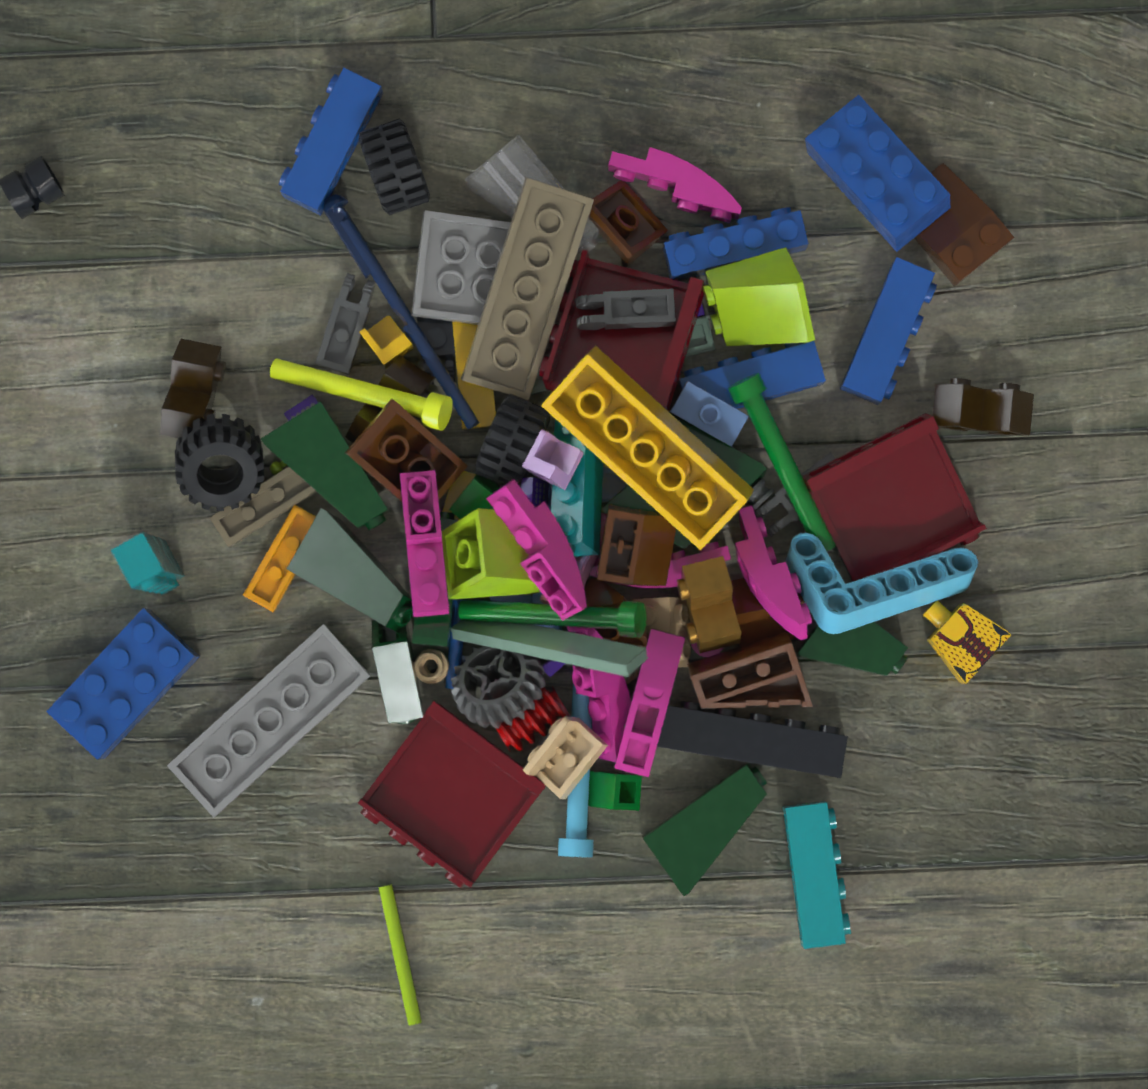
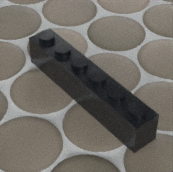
M681 701L680 707L669 705L667 707L657 747L837 778L842 776L848 736L840 735L841 728L820 724L819 731L805 729L806 722L785 718L784 725L770 723L771 716L750 713V719L736 717L737 710L716 708L715 713L701 711L700 704Z

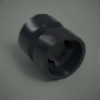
M43 156L27 163L23 173L15 170L0 178V185L6 197L21 219L38 211L39 203L43 202L49 205L65 196L60 183Z

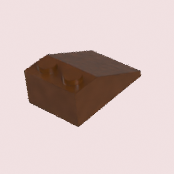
M942 163L931 174L950 193L951 208L918 234L915 240L955 287L1009 244L1014 236L997 215L959 177Z
M393 399L386 404L345 452L400 502H402L400 473L435 470L439 501L468 467L467 464Z

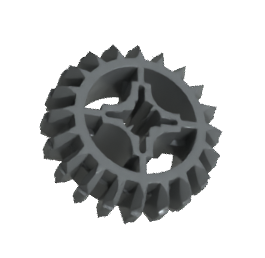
M472 646V654L470 656L461 655L464 664L454 666L457 676L451 678L452 687L454 688L451 692L453 699L457 703L456 706L473 724L478 722L484 728L491 723L493 727L499 729L503 721L512 726L513 718L517 716L525 720L524 711L526 709L535 710L533 700L542 699L540 689L546 686L543 677L545 674L544 667L539 662L540 659L538 657L487 646L479 649ZM516 666L521 668V674L519 678L515 677L516 674L514 671L516 669ZM477 687H481L480 691L482 694L480 699L476 698Z

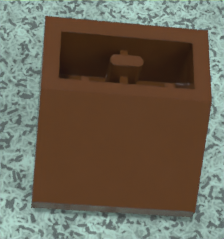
M608 504L596 573L597 580L637 586H666L676 528L658 512Z

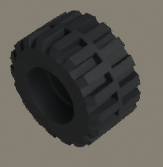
M399 118L360 132L359 143L383 210L390 216L429 202L430 193L405 123Z
M513 394L508 395L501 403L486 435L476 462V474L502 486L515 480L521 487L522 479L527 477L529 472L522 466L539 432L547 430L550 422V413L539 405Z
M214 414L207 415L206 421L202 422L200 418L194 420L193 428L186 426L182 430V437H178L175 450V478L177 484H180L181 493L184 496L189 494V501L194 505L201 502L203 509L209 510L211 506H214L217 511H224L225 506L235 509L239 507L240 501L246 504L252 500L251 493L257 494L260 490V482L264 480L263 448L259 435L255 436V429L251 425L244 427V420L238 417L234 421L230 420V415L222 414V418H215ZM215 455L230 456L237 461L232 467L224 470L209 469L201 464L205 459Z

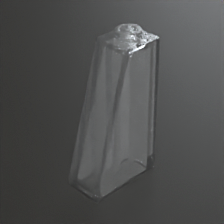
M519 134L465 178L466 185L471 191L510 217H513L525 177L564 189ZM589 217L577 254H581L582 250H587L589 253L598 244L596 238L599 236V229Z

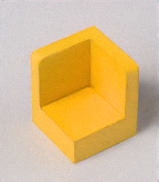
M386 316L368 330L364 328L359 331L386 369L391 366L399 355L403 357L414 349L412 343L391 316Z

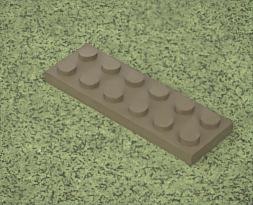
M525 177L461 379L463 381L508 395L513 394L529 401L594 202L593 198Z

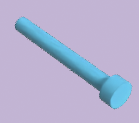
M573 684L571 717L580 718L592 729V719L588 711L589 697L576 694V688ZM590 769L568 796L566 838H559L558 856L593 857L594 840L587 839Z

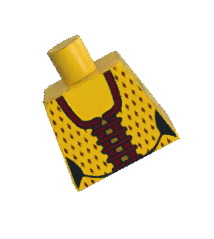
M935 601L922 614L936 627V630L927 638V641L961 684H967L1011 636L1008 631L965 603L959 604L950 612L939 601Z

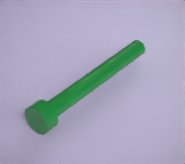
M755 373L732 384L727 389L735 404L743 403L806 533L818 537L826 551L833 549L836 544L762 396V392L767 388L760 373Z
M462 599L458 609L459 618L466 621L618 629L621 637L641 638L643 636L647 620L644 603L623 601L619 608L587 606L582 611L563 621L551 608L550 604Z

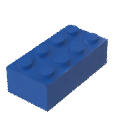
M857 95L805 138L808 155L896 252L951 208L950 193L860 95Z
M143 608L46 712L97 760L105 759L200 656L150 609Z

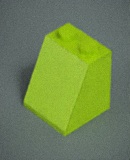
M786 247L705 271L708 285L703 286V291L708 306L713 305L715 314L709 315L715 335H722L726 346L815 341L804 283Z
M478 508L441 531L449 599L535 594L541 592L520 564L528 557V554L517 543L514 535L494 510Z

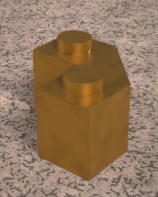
M724 556L682 566V579L677 580V586L681 600L686 599L690 623H686V630L690 644L697 643L699 654L740 644L741 630L732 602L733 587Z

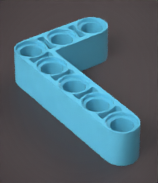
M799 533L794 536L785 561L790 574H797L801 587L800 594L816 623L823 631L830 634H839L962 593L970 586L978 566V559L972 551L966 548H954L845 584L821 541L810 533Z

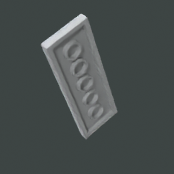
M323 624L167 766L214 818L370 678L371 675L331 630Z

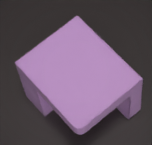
M541 430L522 467L537 478L566 490L584 453L580 449L558 440L549 432Z

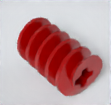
M545 687L540 689L542 699L533 700L535 710L526 709L524 711L525 720L517 716L513 718L512 726L503 721L499 729L495 728L509 751L511 745L518 751H522V738L531 744L535 743L534 731L545 737L547 735L546 724L548 723L552 726L558 720V716L562 718L565 716L571 717L554 688L552 692L548 691Z

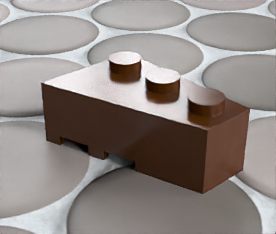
M787 631L687 664L701 708H746V706L768 705V707L801 705L802 707H813Z

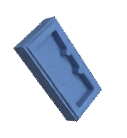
M688 381L670 410L671 413L731 447L749 417Z

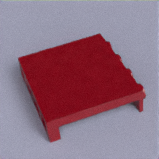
M582 250L580 260H574L569 279L573 280L570 292H564L560 303L559 311L563 312L560 324H554L551 331L549 343L553 347L550 357L544 356L541 363L539 376L543 377L545 388L554 391L580 361L597 346L669 412L704 298V280L690 277L689 283L591 259L589 258L588 251ZM674 289L676 323L673 327L606 330L605 327L599 330H580L577 327L576 320L579 317L604 315V307L597 310L576 308L575 299L578 296L603 294L606 291Z
M924 413L802 476L836 544L835 548L852 582L948 551V548L958 543L960 545H967L980 537L978 533L987 529L985 524L979 521L936 431L939 427L932 415Z
M433 701L423 718H421L365 795L358 801V804L363 807L360 813L372 823L377 825L379 821H382L390 827L391 830L388 834L404 846L410 842L418 848L419 851L416 855L431 867L438 863L446 869L447 873L444 876L459 888H462L464 884L471 888L546 785L536 776L527 775L523 771L524 767L437 701Z

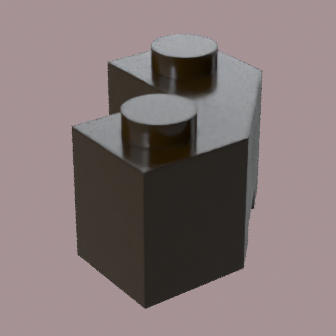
M180 339L172 358L170 389L161 408L160 435L174 438L182 437V430L186 426L193 428L194 420L200 418L203 422L207 420V415L214 414L216 416V410H212L217 384L223 381L226 369V362L221 361V346Z
M399 355L384 372L378 385L427 398L431 393L428 390L434 377ZM365 404L355 416L345 438L354 443L383 408Z
M950 378V384H935L932 416L939 428L963 432L974 430L994 435L1030 436L1034 394L1020 391L1021 385L1000 383L999 389H982L971 386V380Z

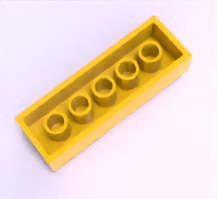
M597 346L580 361L541 405L699 550H702L738 512L754 491L750 485Z

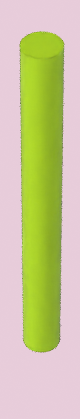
M392 884L381 886L378 888L408 1025L422 1023L393 886Z

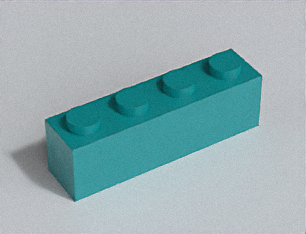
M555 419L554 437L580 449L584 454L566 490L552 484L551 512L564 532L574 557L600 555L603 461Z
M142 532L111 549L132 589L163 595L179 586L177 580L185 576L165 539Z
M825 801L783 806L801 946L803 949L846 944L845 935L851 934L848 913L842 914L840 900L846 899L844 879H837L836 864H841L839 843L832 842L831 829H837L834 808H828Z

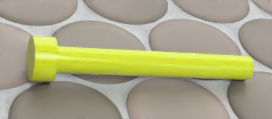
M278 358L272 362L270 368V377L272 379L384 408L393 399L410 415L422 418L423 426L444 430L452 414V398L435 392L430 393L426 398Z

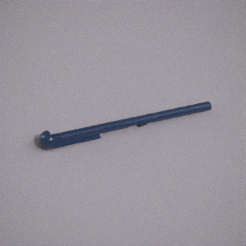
M331 195L326 199L323 206L325 215L366 279L370 275L373 277L393 311L403 321L405 326L402 330L411 338L445 394L452 398L453 407L467 429L475 427L479 424L478 419L346 211L345 206L348 204V200L342 195Z

